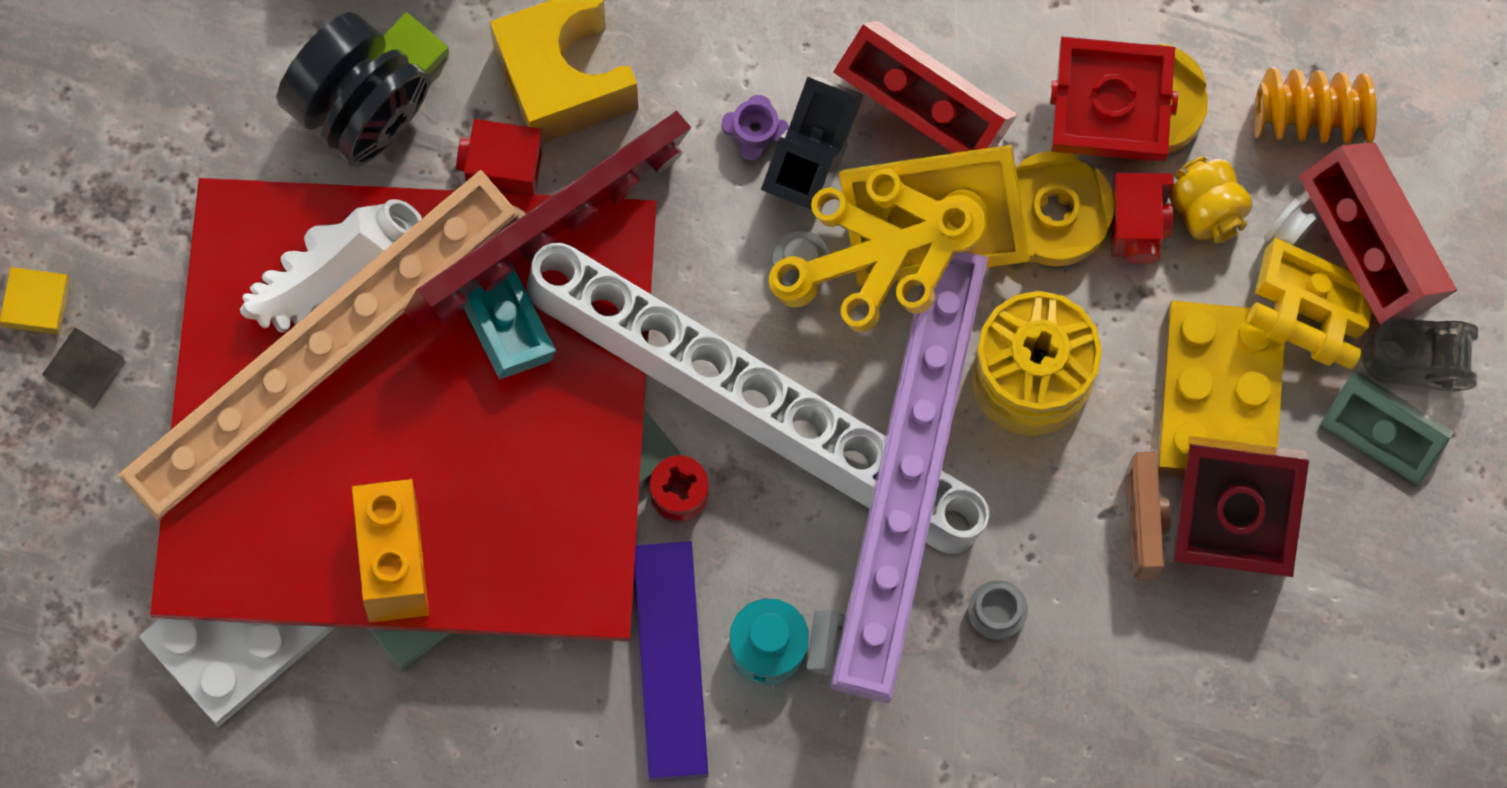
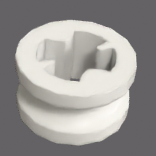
M1295 199L1272 224L1264 239L1271 243L1276 237L1297 247L1315 225L1319 216L1314 212L1305 214L1301 209L1302 203Z

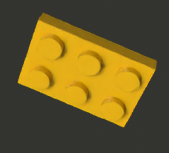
M1013 145L844 169L839 172L842 194L849 204L901 229L924 221L897 206L882 208L873 202L867 193L866 183L869 176L876 170L890 169L894 171L905 186L936 201H941L951 195L971 197L983 209L987 226L982 240L974 248L966 252L988 257L986 268L1029 262L1030 260ZM884 181L877 188V195H889L894 189V182ZM956 214L950 217L947 221V229L957 230L962 227L965 222V216ZM849 231L851 246L869 241ZM929 247L910 253L895 281L901 280L910 274H917ZM875 265L855 271L858 286L865 284Z
M1171 300L1167 318L1157 464L1158 473L1184 475L1189 436L1278 447L1284 344L1280 345L1265 338V331L1247 323V317L1251 308Z

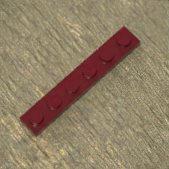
M676 110L417 288L404 313L417 329H420L434 318H437L441 324L450 320L468 304L469 301L466 296L477 288L481 287L485 293L493 290L513 272L510 267L513 263L522 257L532 262L535 254L543 246L556 242L553 236L562 229L568 227L572 232H575L591 221L599 212V209L596 207L598 204L609 197L614 203H617L628 196L641 183L639 176L652 168L658 174L672 165L683 154L679 145L690 131L691 126Z

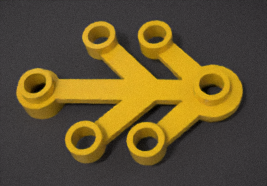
M890 169L876 170L869 176L866 183L867 193L873 202L882 208L897 206L924 221L901 229L849 204L848 200L838 189L832 187L823 188L815 194L811 203L812 211L818 220L828 227L839 225L869 241L807 262L803 258L796 256L785 257L779 260L770 271V289L784 305L802 307L815 298L820 283L875 265L861 291L849 295L841 305V316L846 324L856 332H867L878 323L880 317L879 308L909 254L930 246L917 274L905 276L900 280L896 288L897 299L908 312L914 314L923 313L933 305L935 300L934 290L954 254L966 252L974 248L985 234L987 226L986 216L981 206L974 199L965 195H951L941 201H936L905 186L894 171ZM884 181L894 182V189L889 195H877V188ZM833 199L840 201L839 208L835 213L831 215L822 214L823 206L827 201ZM956 214L965 216V222L962 227L957 230L947 229L946 225L950 217ZM791 270H798V281L791 286H783V276ZM914 286H923L925 288V293L919 301H907L906 296L911 288ZM861 304L869 305V313L864 319L860 321L852 320L851 314L855 307Z

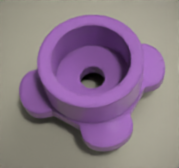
M754 95L748 101L740 104L735 112L726 113L721 125L723 132L726 135L733 136L738 142L740 154L747 160L761 158L763 150L774 142L778 143L780 136L789 128L786 121L778 119L777 112L771 105L770 100L763 95ZM753 123L761 126L758 132H753L750 129Z

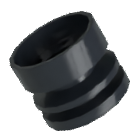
M347 12L335 17L323 26L303 46L285 72L279 84L276 98L278 105L306 129L315 130L323 126L321 132L323 143L329 148L338 149L340 157L350 166L360 167L372 161L386 150L404 131L426 98L431 82L429 73L419 65L409 64L408 56L402 51L393 49L384 53L386 48L385 37L358 14Z

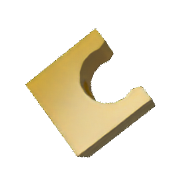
M548 0L489 21L493 49L523 125L541 128L544 143L639 109L637 81L631 66H617L607 73L591 75L577 71L568 65L563 58L564 53L572 43L585 36L597 35L606 28L604 0Z

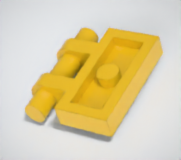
M1275 237L1265 249L1255 294L1275 302L1274 309H1271L1258 302L1254 303L1249 311L1247 323L1265 331V338L1280 345L1288 341L1310 351L1311 358L1329 366L1334 362L1352 370L1360 358L1361 349L1344 342V334L1358 340L1368 329L1372 309L1350 271ZM1298 313L1322 323L1321 329L1318 330L1296 320Z

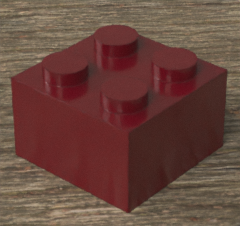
M1189 436L1174 544V561L1293 577L1309 467L1307 451Z

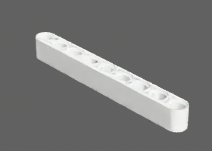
M551 243L543 246L535 254L526 286L527 294L537 308L870 509L886 436L575 248L563 243ZM547 270L560 271L568 278L569 283L562 286L551 285L543 279L541 273ZM597 300H607L617 307L619 314L603 316L593 309L591 303ZM647 330L659 331L666 336L669 344L663 347L652 346L644 340L641 333ZM697 360L711 362L717 368L719 375L715 377L701 376L694 370L692 362ZM755 390L762 393L767 398L769 406L765 408L750 406L745 401L742 392ZM798 420L810 422L816 427L819 437L807 439L800 436L795 431L793 422ZM857 451L866 457L869 468L856 469L851 467L846 462L843 452ZM941 470L926 543L946 554H960L972 546L986 527L989 519V508L985 499L977 491ZM955 511L961 513L969 523V530L959 531L952 528L945 518V512Z

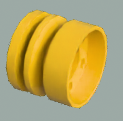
M1043 291L1014 295L997 306L982 327L971 374L975 399L987 417L1008 432L1031 437L1055 433L1074 421L1087 403L1099 371L1102 347L1097 327L1082 307L1059 294ZM1036 348L1046 351V356L1041 361V364L1030 361V357Z

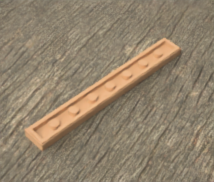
M478 171L120 472L118 476L159 521L404 313L417 288L502 231L518 217L519 213L483 171Z

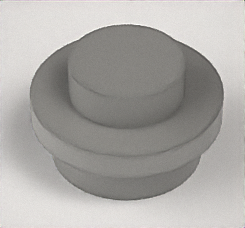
M802 230L793 231L784 235L776 243L772 253V265L774 266L779 260L790 256L803 258L807 262L828 255L829 250L825 242L816 234ZM791 270L783 276L782 281L789 286L795 284L799 279V271Z
M1001 580L989 581L978 587L973 593L968 607L969 619L975 630L984 637L994 640L1007 639L1017 634L1023 627L1028 614L1027 601L1023 593L1015 585Z

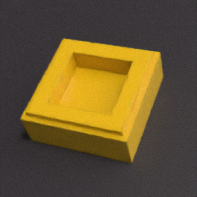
M10 267L0 316V323L3 328L60 335L71 282L68 274Z

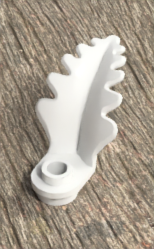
M392 199L388 200L385 204L356 208L342 223L319 225L310 228L304 236L308 251L285 252L280 260L287 272L274 270L265 272L262 275V279L268 285L254 283L250 287L253 294L247 293L242 297L245 303L241 306L240 313L245 318L255 319L263 328H268L270 321H272L279 332H287L290 327V320L295 325L298 324L422 219L421 215L408 203Z

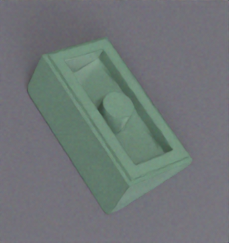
M1355 370L1319 424L1418 486L1421 485L1453 434V430Z

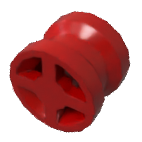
M683 455L670 456L658 463L652 471L650 479V496L652 506L659 516L669 522L678 524L690 522L700 516L706 508L709 497L708 477L702 465L693 458ZM679 479H680V480H684V481H686L687 483H689V482H693V483H691L690 485H687V484H685V483H683V482H680Z

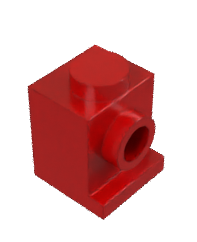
M1115 173L1111 186L1114 198V216L1110 225L1111 257H1126V261L1133 264H1151L1160 260V247L1163 238H1171L1173 230L1172 204H1163L1167 203L1169 192L1174 185L1173 173Z

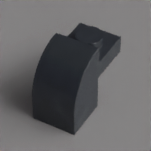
M814 74L807 76L789 128L779 138L761 190L812 210L811 203L815 194L823 188L830 187L847 148L848 143L846 142L864 94Z

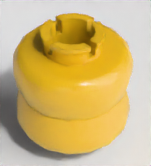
M1198 157L1182 166L1187 173L1183 169H1179L1175 173V178L1178 181L1169 192L1170 202L1175 210L1184 217L1187 230L1194 239L1207 240L1214 237L1215 243H1222L1239 234L1235 227L1239 231L1245 229L1247 222L1243 219L1252 210V198L1247 190L1238 183L1233 166L1228 161L1216 159L1208 162L1207 157Z

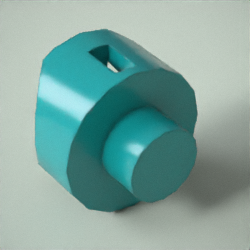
M763 598L748 603L737 613L730 627L729 650L734 666L745 679L758 685L775 686L789 680L801 668L808 653L809 630L804 617L793 605L780 599Z

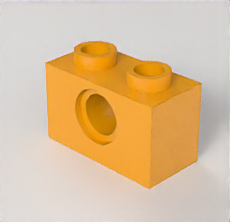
M412 479L352 486L362 595L369 623L429 616L418 504Z

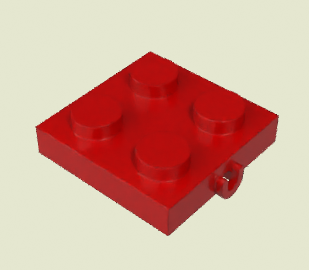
M1061 36L1057 80H1052L1050 104L1055 105L1051 152L1166 162L1169 150L1171 115L1176 116L1179 96L1178 91H1173L1176 47Z

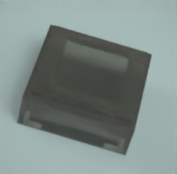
M75 327L42 375L49 383L91 409H94L126 361L123 356Z

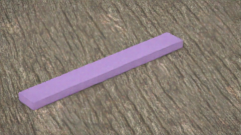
M969 252L955 253L934 290L935 300L933 305L923 313L913 314L830 684V689L887 704L892 699L988 257ZM920 286L917 301H919L925 293V288L923 286Z

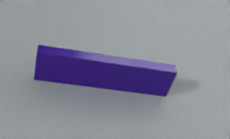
M692 541L636 545L635 579L649 782L709 777Z

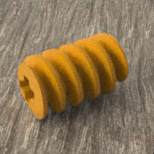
M1276 67L1268 68L1256 93L1253 118L1255 138L1259 139L1265 124L1270 123L1272 124L1276 140L1282 141L1288 125H1294L1299 142H1305L1311 126L1317 127L1321 143L1324 144L1328 143L1334 128H1340L1344 145H1350L1357 129L1363 131L1365 143H1373L1376 133L1378 108L1371 76L1361 73L1357 75L1351 86L1348 75L1345 72H1337L1334 74L1330 84H1328L1325 73L1321 70H1315L1311 73L1306 84L1303 72L1300 69H1292L1283 83L1280 70Z

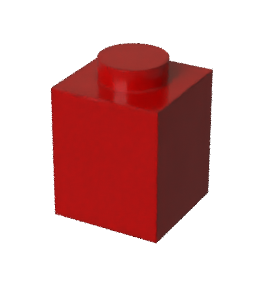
M474 119L470 138H460L456 170L464 172L465 181H468L478 171L482 170L501 193L536 194L544 153L542 129Z

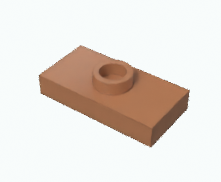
M1136 452L1132 456L1127 468L1133 575L1136 577V581L1157 580L1164 567L1162 533H1170L1171 528L1170 502L1168 498H1159L1157 452Z

